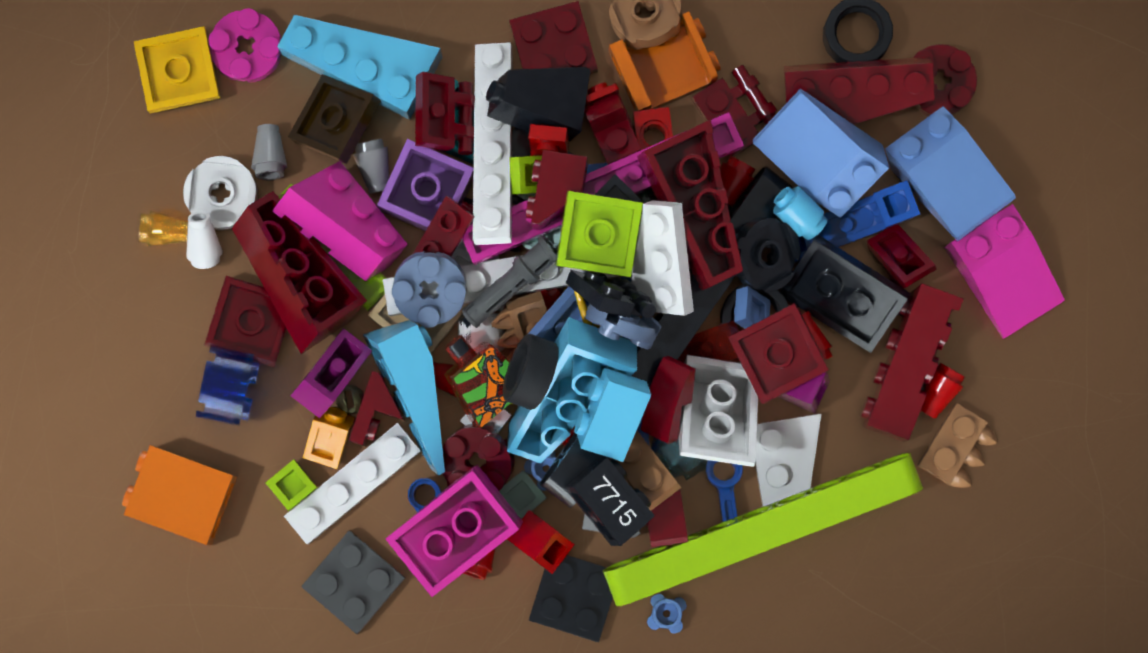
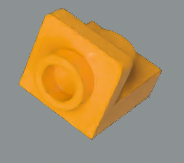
M329 407L320 418L315 416L302 458L338 469L355 417L347 415L345 411L337 407Z

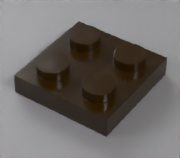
M322 74L288 137L295 143L347 164L381 100L374 94Z

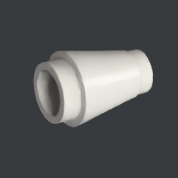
M195 212L188 216L186 257L195 268L206 269L216 266L220 262L223 250L210 220V215L206 212Z

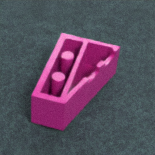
M340 161L289 187L272 211L280 218L286 215L303 229L300 233L308 239L314 236L331 250L328 254L364 281L389 268L408 245Z

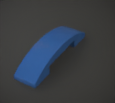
M908 180L858 200L841 218L831 211L825 213L824 216L828 221L818 235L840 248L921 215ZM803 236L798 237L801 249L800 260L814 238L806 240Z

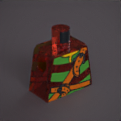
M459 335L444 348L456 362L444 375L472 425L482 428L510 404L503 397V384L510 360L490 343L483 341L473 349L463 335Z

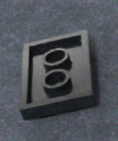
M820 235L814 238L794 269L795 274L793 278L780 291L786 300L793 304L795 303L797 307L805 312L809 311L810 315L870 353L911 294Z

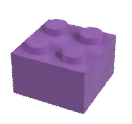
M407 139L377 206L381 212L426 231L446 196H449L461 205L473 183L474 168L430 148L415 146L414 141Z

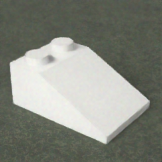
M687 355L684 363L696 368L692 403L682 406L678 437L680 456L754 467L756 459L758 396L742 364Z

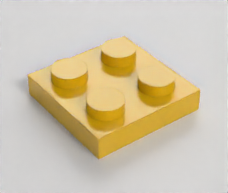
M204 26L133 41L147 111L150 114L221 99L211 58L207 30Z

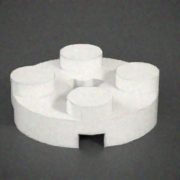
M214 156L204 160L202 164L198 165L195 170L192 169L184 183L183 196L184 202L191 214L206 212L210 215L214 229L227 230L235 225L248 205L257 201L258 189L251 172L238 160L226 156ZM223 183L226 190L231 191L230 196L224 198L222 203H217V198L211 196V191L218 189L219 184Z

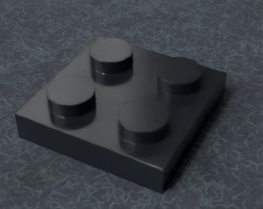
M566 555L553 574L544 569L529 621L599 643L613 599L603 573L606 567Z

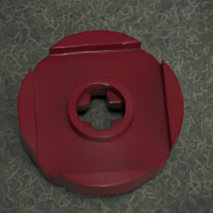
M931 45L917 52L913 58L930 57L933 62V76L936 77L938 72H942L944 77L949 78L950 83L944 86V90H938L937 84L934 83V100L915 105V107L920 109L919 111L924 115L930 116L944 106L953 116L966 107L975 94L977 87L976 70L970 56L965 51L958 50L950 45Z
M478 423L462 426L445 441L443 446L445 466L443 476L447 480V485L450 486L474 467L470 464L469 459L473 456V452H476L480 459H485L486 464L480 468L498 491H500L513 473L515 464L514 454L507 452L508 440L506 438L503 440L495 432L496 429L489 425L481 427Z

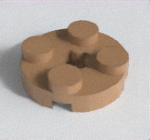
M614 0L609 8V16L615 34L620 39H623L629 48L639 50L643 47L648 48L660 45L671 37L676 36L681 29L682 7L680 0ZM647 7L649 11L655 10V13L649 18L638 17L641 15L640 9Z

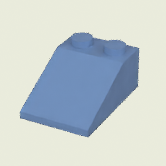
M801 88L753 139V144L815 202L840 218L889 169L883 144Z
M944 106L885 148L893 173L902 182L908 180L912 193L957 242L1016 199L1013 191L967 130Z

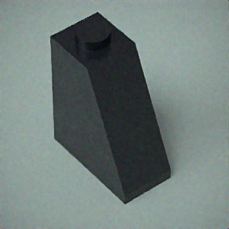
M570 67L508 70L497 81L493 80L487 90L486 100L489 101L487 117L526 132L530 131V124L567 128L570 142L582 131L590 69Z

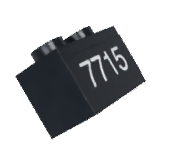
M599 458L565 486L564 489L611 546H622L655 515L648 508L651 506V503L646 495L637 488L633 490L625 480L627 473L624 468L614 459L610 461L608 458Z

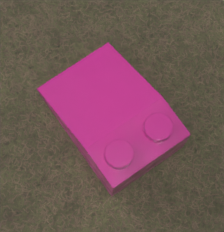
M1013 204L987 219L958 242L955 239L944 247L1003 339L1065 301L1033 234Z
M476 464L386 537L385 540L429 595L433 597L518 531L523 521L478 464Z

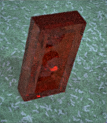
M734 320L695 334L678 360L684 363L687 355L723 361H731L738 358L728 338L739 332Z

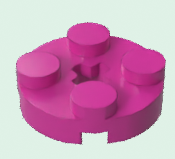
M246 8L227 14L215 25L208 38L211 58L214 64L229 79L247 81L248 83L258 82L268 77L279 64L281 52L277 46L282 39L275 24L267 16L253 9ZM243 38L255 40L252 44L254 51L249 55L245 51L239 54L236 50L240 46L239 41Z

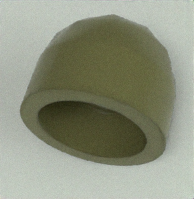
M346 385L336 399L337 407L347 414L358 413L364 392L355 385ZM347 390L352 392L354 408L348 409L345 395Z

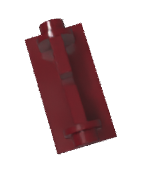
M446 196L413 254L423 251L424 253L431 252L435 254L440 252L452 257L475 217L473 215V206L467 202H462L459 205L452 198Z

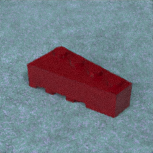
M930 57L784 66L786 103L801 88L853 125L934 100L933 62Z
M711 119L651 147L637 156L658 201L682 203L688 263L701 290L707 289L743 271L734 226L730 220L727 193L721 178L718 151H716Z
M272 191L248 205L232 227V230L300 354H303L348 324L367 300L313 237L308 239L300 233L303 228L286 215L280 218L272 212L281 200Z

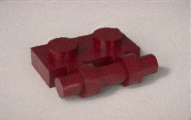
M744 65L737 67L731 72L739 83L732 89L728 87L722 77L692 96V101L705 121L712 120L728 112L730 113L744 148L729 154V157H735L754 145L753 139L759 133L755 126L763 121L767 125L778 111L772 101L768 103L758 88L760 85L755 75L750 76ZM744 95H747L756 109V112L750 116H747L738 102V99Z
M421 72L416 75L415 146L449 151L455 148L456 140L458 141V154L471 155L473 153V110L475 103L473 83L468 81L459 82L458 92H455L454 77ZM455 109L458 110V123H455Z

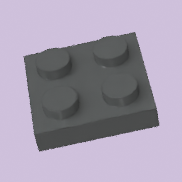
M349 530L301 587L354 633L359 634L406 577Z

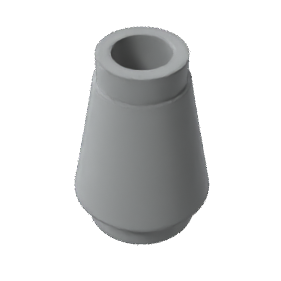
M275 124L259 125L257 127L251 168L255 171V177L258 179H280L284 177V170L288 166L279 133V126Z
M382 139L357 144L355 148L356 154L352 155L368 188V192L383 191L389 180L388 147H384Z

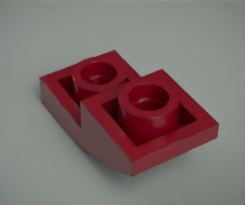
M670 356L662 358L650 387L651 397L642 417L641 431L667 444L678 440L682 406L692 403L696 368Z

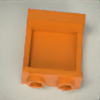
M689 11L682 14L680 32L660 45L634 50L629 48L626 42H623V39L609 45V55L634 111L660 108L704 89L717 81V72L721 70L719 61L713 50L707 52L702 39L706 38L704 28L699 18L692 19Z
M150 445L148 451L143 450L138 458L135 471L140 473L135 486L129 485L122 502V506L126 507L124 515L196 542L212 545L238 476Z

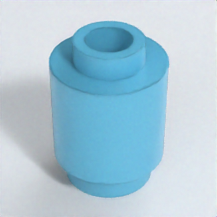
M799 186L792 189L790 187L784 188L774 199L776 205L773 213L783 223L790 225L798 237L803 236L806 240H811L827 224L828 220L824 216V210Z

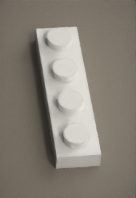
M396 423L284 517L303 541L309 545L418 455L421 450L399 423Z

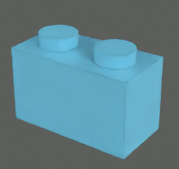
M604 367L600 379L595 378L590 386L588 399L591 401L587 411L580 412L575 424L574 432L578 436L581 449L624 462L651 397L647 381Z

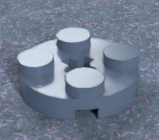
M417 252L407 257L398 267L392 286V296L397 308L406 318L419 323L423 327H434L437 324L449 321L461 310L467 290L465 274L457 261L445 253ZM424 280L429 284L433 281L437 282L436 292L438 294L435 296L430 294L424 295L421 282Z
M589 304L585 316L588 321L600 325L598 332L612 340H619L620 336L629 338L633 344L644 349H651L661 328L660 323L653 317L645 318L642 316L640 319L639 316L632 314L630 318L598 311L591 304Z

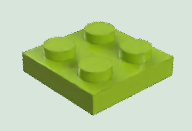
M567 191L556 266L631 277L643 203Z

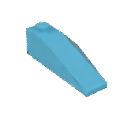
M408 320L364 334L363 337L367 346L372 350L371 354L382 377H386L390 385L395 384L397 388L394 391L393 398L406 418L411 417L410 431L430 469L437 475L445 473L433 357L428 349L433 344L425 327H418L416 323Z

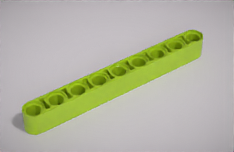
M911 453L899 454L690 534L686 543L659 546L605 568L603 573L615 605H627L921 491L923 486Z

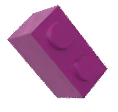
M343 328L297 386L291 397L320 418L334 403L372 350Z

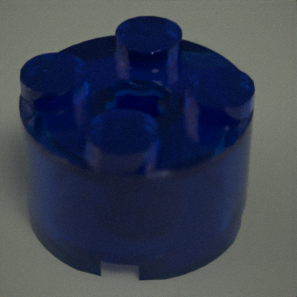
M211 345L209 352L216 354L215 361L206 362L198 399L199 403L205 404L204 411L196 410V418L240 426L241 420H249L253 399L247 398L246 394L249 383L256 385L260 363L253 362L255 354Z

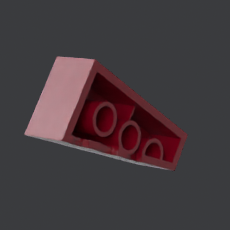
M923 283L911 291L908 300L898 313V315L902 316L898 329L892 328L887 338L885 348L890 350L886 363L880 362L876 369L873 383L878 384L874 397L867 396L860 417L866 418L863 425L864 428L902 442L910 439L926 398L927 392L923 391L925 384H930L939 364V357H936L937 350H942L952 331L951 323L948 322L949 316L952 311L960 310L964 298Z

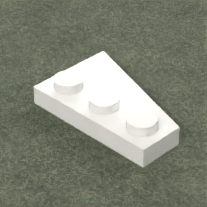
M652 200L643 204L631 283L635 285L637 291H641L650 297L656 312L685 316L694 312L682 203Z
M822 414L757 424L755 467L762 507L810 489Z

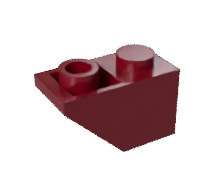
M543 150L542 159L534 161L532 182H538L535 197H528L526 218L532 219L531 225L533 229L541 230L564 214L567 191L584 193L588 169V158L586 156Z

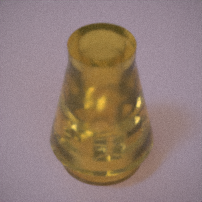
M150 211V214L141 213L139 226L140 243H148L149 247L187 242L188 221Z

